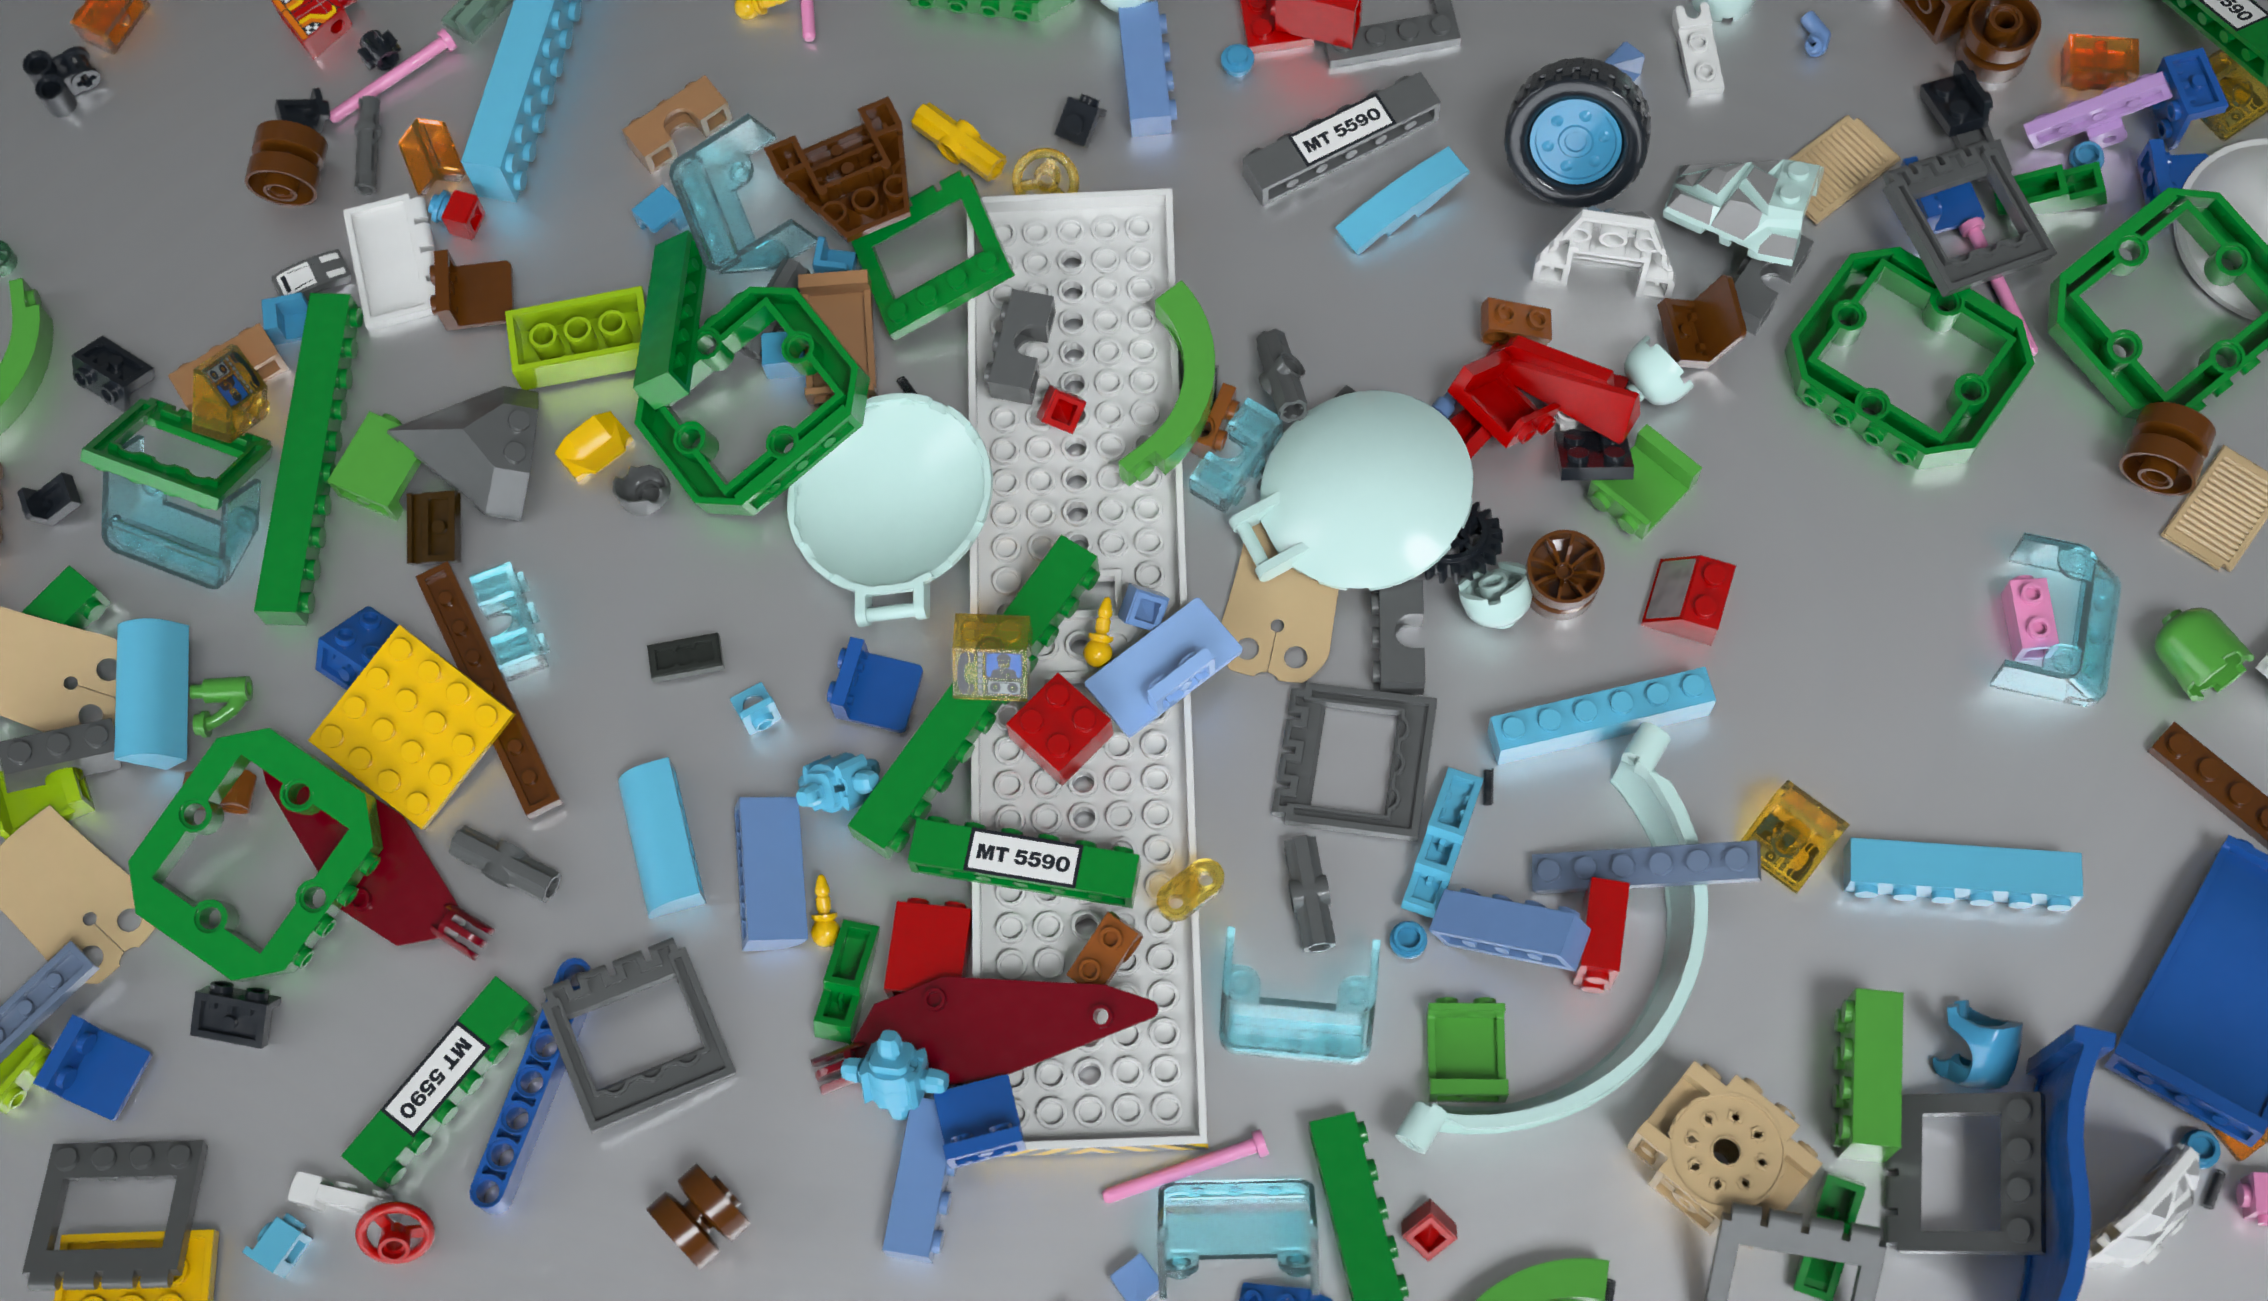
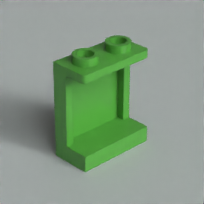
M369 411L327 482L338 496L398 521L404 511L399 500L422 462L414 456V452L400 440L397 442L387 433L388 430L402 425L401 421L386 413L380 416Z
M1441 997L1435 999V1003H1428L1426 1011L1428 1102L1506 1103L1509 1088L1508 1079H1506L1505 1003H1496V999L1489 997L1476 998L1473 1000V1003H1458L1457 998Z

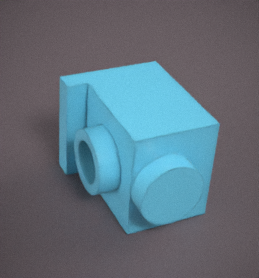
M286 1213L283 1219L276 1216L273 1222L266 1224L257 1237L258 1243L254 1249L246 1246L242 1253L270 1272L285 1279L313 1238L302 1232L306 1224Z

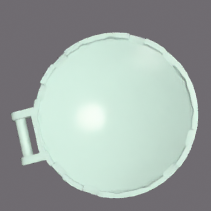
M1369 390L1344 394L1312 408L1301 421L1296 420L1284 432L1273 448L1265 465L1260 488V501L1232 516L1229 524L1235 533H1239L1256 565L1255 573L1261 582L1269 581L1294 568L1300 574L1302 572L1306 576L1317 580L1319 584L1334 589L1347 591L1348 588H1369L1370 591L1393 587L1417 577L1436 564L1451 549V543L1461 528L1464 529L1473 503L1474 473L1467 447L1456 428L1444 415L1427 403L1412 396L1391 391ZM1262 523L1278 555L1268 559L1252 529L1253 526Z
M914 393L884 394L868 398L863 426L789 487L787 511L793 539L808 563L821 576L841 588L855 592V619L858 627L871 626L872 622L909 617H916L917 620L930 618V582L948 571L966 554L977 539L986 521L993 494V473L990 457L979 433L960 412L950 405L946 406L932 400L931 397ZM913 592V603L872 607V596Z

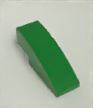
M2099 161L2065 170L2063 165L2059 164L2013 176L2035 215L2067 212L2108 204ZM1993 189L1998 214L2008 215Z
M843 919L823 979L824 990L813 1020L815 1037L848 1044L852 1043L872 971L880 926Z
M1825 1170L1811 1215L1844 1221L1843 1233L1848 1234L1851 1222H1856L1866 1186L1862 1182ZM1800 1255L1793 1290L1824 1301H1833L1845 1263Z

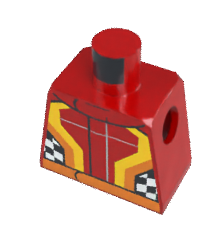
M358 0L271 1L281 19L314 60L351 29L352 23L345 8Z

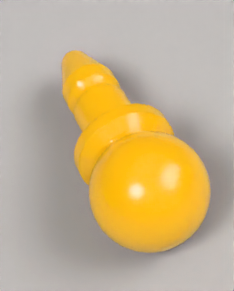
M736 0L734 8L736 14L741 19L751 20L759 14H766L768 8L774 7L777 4H784L788 0Z
M1109 597L1103 599L1098 609V618L1095 624L1096 632L1088 633L1090 641L1083 650V656L1087 664L1096 668L1107 665L1112 658V648L1109 643L1113 641L1114 637L1107 635L1111 624L1110 618L1113 613Z
M822 874L818 875L815 885V895H817L815 899L816 910L818 913L811 915V919L815 921L811 928V937L817 945L831 947L836 943L840 926L835 921L838 916L837 912H830V888L825 876Z

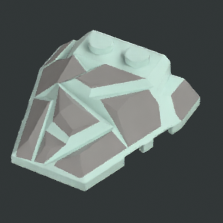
M1787 159L1747 163L1682 165L1679 168L1664 207L1663 218L1699 234L1706 230L1719 235V243L1729 247L1732 241L1748 248L1747 255L1756 260L1792 266L1800 244L1802 222L1811 196L1817 195L1824 174V167Z

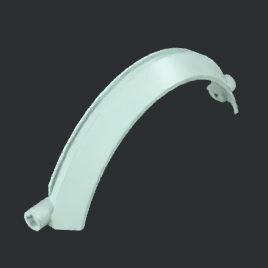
M1643 722L1624 751L1621 762L1610 783L1622 795L1635 813L1652 847L1699 844L1688 812L1671 781L1660 776L1654 769L1670 743L1671 737L1660 727L1652 723ZM1707 884L1664 887L1667 912L1666 941L1662 964L1654 989L1643 1012L1627 1035L1595 1066L1563 1086L1543 1095L1514 1103L1487 1107H1455L1415 1101L1397 1130L1395 1137L1410 1149L1425 1154L1438 1132L1463 1135L1499 1134L1530 1129L1572 1115L1593 1105L1618 1089L1636 1074L1662 1046L1678 1022L1692 993L1703 959L1708 930L1709 897Z

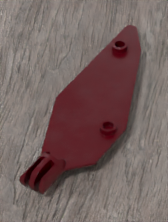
M263 770L267 787L316 870L319 872L349 829L322 810L313 815H303L286 809L280 800V788L283 783ZM307 786L302 787L297 794V800L300 805L306 803L310 797V790ZM376 799L383 850L378 855L381 859L376 869L370 875H364L356 886L359 890L354 900L348 906H342L340 910L396 946L440 939L471 960L476 961L479 954L455 940V938L461 935L484 949L488 942L465 928L466 922L468 921L474 927L491 936L494 934L495 929L458 905L405 817Z
M944 976L875 1003L851 1044L810 1061L812 1067H818L841 1058L865 1059L871 1044L879 1040L882 1032L892 1030L899 1034L902 1042L911 1043L915 1050L918 1051L925 1047L929 1068L948 1073L949 1084H969L1005 1074H1012L1153 1019L1157 1016L1159 1007L1153 1000L1102 984ZM1106 1010L1108 1019L1105 1023L1100 1024L1097 1020L1098 1013ZM844 1060L816 1071V1080L825 1081L841 1076V1065ZM839 1078L819 1088L823 1096L856 1082Z

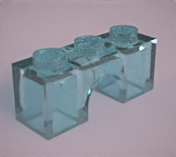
M1248 397L1228 424L1229 440L1238 444L1243 451L1238 456L1230 459L1220 458L1208 451L1189 477L1190 493L1224 514L1232 504L1236 506L1240 503L1246 492L1245 485L1251 477L1256 479L1260 475V471L1266 464L1264 459L1284 434L1283 421L1279 419V416Z
M509 561L469 576L479 608L488 620L503 615L512 617L511 625L505 632L489 638L499 669L507 681L510 682L548 668L549 664L545 654L551 653L544 633L538 634L535 623L540 622V617L533 601L527 602L525 593L530 591L523 571L517 573Z

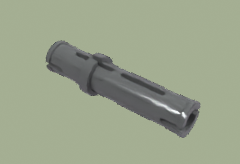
M363 96L358 100V123L354 127V133L357 136L354 190L362 195H372L377 190L378 138L382 135V127L379 125L380 100L373 96Z

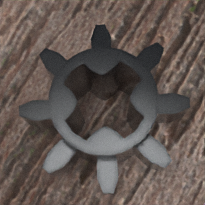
M371 30L362 36L360 40L361 48L357 50V53L362 57L361 60L369 70L377 66L379 70L385 71L397 64L399 60L397 52L401 51L402 48L389 30L384 32L383 35L379 30Z

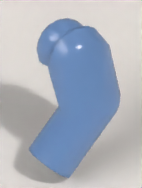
M1809 11L1800 20L1801 24L1809 32L1808 40L1805 41V50L1809 56L1819 57L1827 51L1831 32L1814 11Z

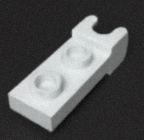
M1706 2L1701 3L1700 12L1696 18L1688 17L1684 7L1681 5L1677 6L1672 14L1675 40L1678 42L1689 98L1721 94L1725 88L1712 30L1711 12L1709 4Z
M297 1171L287 1200L297 1203L299 1207L323 1213L326 1206L364 1214L376 1205L394 1202L395 1196L379 1190H372L370 1196L357 1193L359 1187L341 1181H336L333 1187V1183L321 1176ZM392 1213L387 1215L394 1222L400 1223L403 1214Z

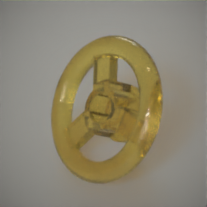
M1037 148L1024 154L1014 167L1012 174L1015 195H1027L1025 191L1034 189L1049 192L1050 194L1065 193L1059 187L1061 171L1056 165L1057 162L1066 169L1069 176L1067 193L1078 192L1080 182L1077 168L1067 155L1056 149ZM1047 158L1046 162L1041 163L1036 168L1033 178L1022 180L1025 168L1032 161ZM1041 176H1049L1052 182L1044 183L1041 180Z

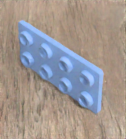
M1195 598L1088 678L1084 684L1085 688L1117 726L1130 738L1243 652V648L1200 598Z

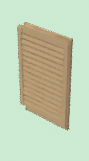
M1846 115L1788 160L1824 167V174L1817 195L1811 196L1805 216L1817 225L1901 161L1902 158L1859 118L1853 120L1849 115Z
M2223 445L2197 482L2194 490L2187 496L2160 536L2215 570L2219 571L2223 567L2226 571L2231 572L2268 519V471Z

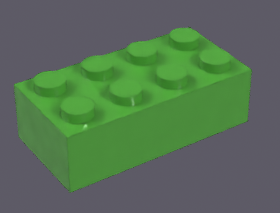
M1855 988L1851 995L1843 1000L1841 1009H1836L1834 1030L1835 1032H1840V1046H1836L1834 1049L1833 1067L1835 1070H1839V1084H1835L1833 1087L1832 1105L1833 1108H1838V1123H1833L1831 1143L1832 1146H1837V1158L1885 1163L1901 1148L1903 992Z

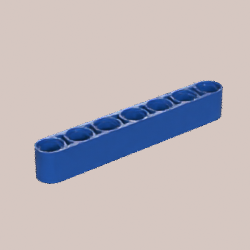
M581 958L567 959L559 967L553 984L569 979L571 983V979L576 973L586 972L592 968ZM572 986V988L575 991L580 989V986ZM543 1009L470 1187L469 1193L472 1202L490 1215L504 1213L513 1203L566 1070L558 1047L553 1055L549 1057L542 1056L544 1047L548 1043L555 1042ZM588 1013L569 1020L576 1041ZM538 1077L543 1078V1085L540 1090L528 1093L530 1082ZM528 1113L529 1119L527 1124L521 1129H514L513 1124L516 1117L520 1114ZM512 1149L514 1151L512 1161L508 1165L500 1166L499 1158L501 1154L506 1150ZM498 1186V1197L493 1202L485 1203L484 1196L486 1191L490 1187Z

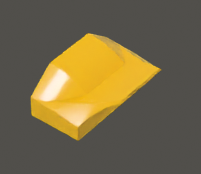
M611 411L593 415L565 436L555 451V455L576 481L580 482L590 473L596 474L626 451V446L634 440Z

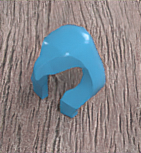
M1969 1000L1954 1001V1004L1948 1005V1025L1969 1044L1972 1060H1968L1956 1053L1953 1057L1945 1060L1933 1057L1935 1072L1939 1076L1945 1077L1964 1087L2000 1089L2008 1085L2016 1069L2020 1053L2023 1023L1986 1016L1973 1010L1969 1006Z

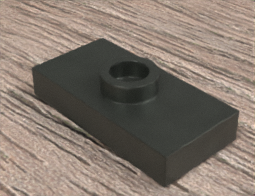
M718 632L647 645L651 679L654 683L725 670L721 638Z

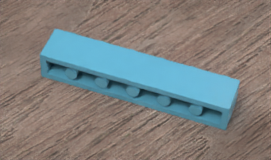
M1701 667L1490 717L1487 733L1496 764L1501 765L1636 733L1643 722L1662 727L1709 716L1716 703V697L1706 667Z
M1850 838L1843 848L1844 892H1854L1855 896L1859 898H1875L1878 894L1893 895V898L1899 901H1911L1917 897L1931 898L1932 902L1942 904L1952 903L1957 899L1970 900V904L1975 906H1989L1994 904V902L2008 903L2009 907L2016 909L2030 908L2032 905H2046L2047 909L2051 911H2067L2083 898L2082 853Z

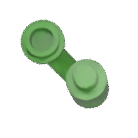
M250 676L207 678L203 680L202 684L190 686L189 693L191 699H203L206 704L228 702L213 715L209 711L195 714L192 722L194 734L203 738H210L213 729L232 719L242 710L246 701L252 700L253 684Z

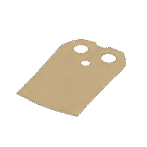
M1262 523L1253 526L1252 529L1268 559L1278 555ZM1243 544L1238 568L1221 623L1238 642L1244 638L1254 639L1258 643L1259 651L1250 660H1244L1238 656L1228 663L1227 666L1229 670L1250 676H1255L1257 673L1267 672L1268 670L1269 673L1277 677L1278 681L1304 683L1315 675L1328 659L1339 589L1321 585L1317 580L1306 576L1302 572L1300 574L1294 568L1269 581L1261 582L1255 573L1256 565L1245 544ZM1276 619L1282 620L1284 623L1283 630L1280 632L1273 631L1271 628L1272 621ZM1291 647H1301L1307 653L1306 664L1300 668H1291L1285 663L1284 655Z
M0 606V716L41 732H47L82 724L78 717L79 711L85 705L93 704L102 710V720L111 718L115 728L116 698L114 697H116V679L105 681L97 675L96 670L97 665L103 659L111 658L117 661V640L106 635L45 620ZM67 677H74L77 679L79 686L73 690H68L64 686V680Z
M50 805L22 825L0 845V910L47 961L54 957L69 941L75 943L81 950L88 946L99 947L103 952V961L98 966L100 969L85 982L86 984H99L120 967L119 962L124 952L134 947L139 948L155 930L156 927L141 918L139 927L134 931L126 932L119 928L117 920L120 913L125 909H135L130 875L90 843ZM88 912H93L97 916L95 924L85 925L83 922L84 915Z

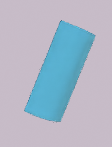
M154 618L133 619L118 624L114 760L168 770L187 760L189 625Z
M669 757L629 769L619 777L618 784L648 918L652 919L706 904L674 765Z

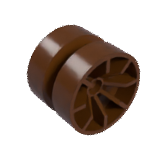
M1976 0L1968 13L1956 42V60H1963L1969 70L1975 72L1977 80L1984 83H2003L2015 78L2024 68L2041 30V17L2035 5L2030 0Z
M286 120L262 122L257 126L253 140V155L249 158L244 180L246 187L256 196L275 204L285 206H306L312 204L317 199L321 182L320 171L324 167L328 150L326 139L314 129L300 123Z
M2170 402L2150 403L2144 406L2138 415L2132 430V437L2128 440L2119 461L2120 471L2130 482L2147 491L2167 496L2188 494L2194 490L2203 469V461L2207 458L2216 436L2215 427L2207 417L2187 406Z
M1557 530L1544 535L1534 544L1525 565V576H1528L1533 594L1530 607L1539 615L1558 621L1576 618L1588 610L1596 597L1605 572L1603 555L1592 539L1577 531Z
M696 1163L677 1180L679 1187L688 1198L684 1204L665 1191L646 1210L681 1251L702 1270L720 1253L718 1245L709 1234L712 1231V1227L726 1239L733 1241L751 1223L737 1208L741 1204L740 1201L716 1175L710 1178Z

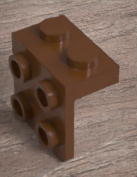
M448 249L434 251V265H430L429 272L431 282L435 285V295H431L430 304L433 315H438L446 331L506 324L505 311L514 310L513 268L510 262L503 260L456 266Z
M1722 275L1694 300L1664 298L1657 304L1670 356L1680 367L1708 369L1743 340L1747 334L1733 278L1730 275Z

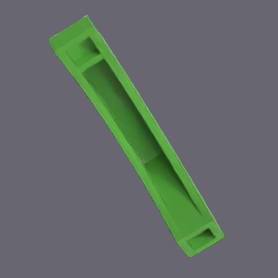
M23 278L9 281L13 323L9 345L0 363V435L18 419L34 398L47 371L52 352L53 320L42 308L38 291L31 289Z
M1182 280L1155 300V316L1173 338L1181 356L1184 368L1182 388L1172 412L1162 426L1144 443L1118 462L1120 478L1128 486L1137 480L1143 481L1148 478L1154 471L1155 466L1164 475L1177 466L1201 435L1212 407L1215 391V350L1213 337L1201 305Z
M1569 1258L1531 1266L1503 1279L1475 1301H1604L1610 1260Z

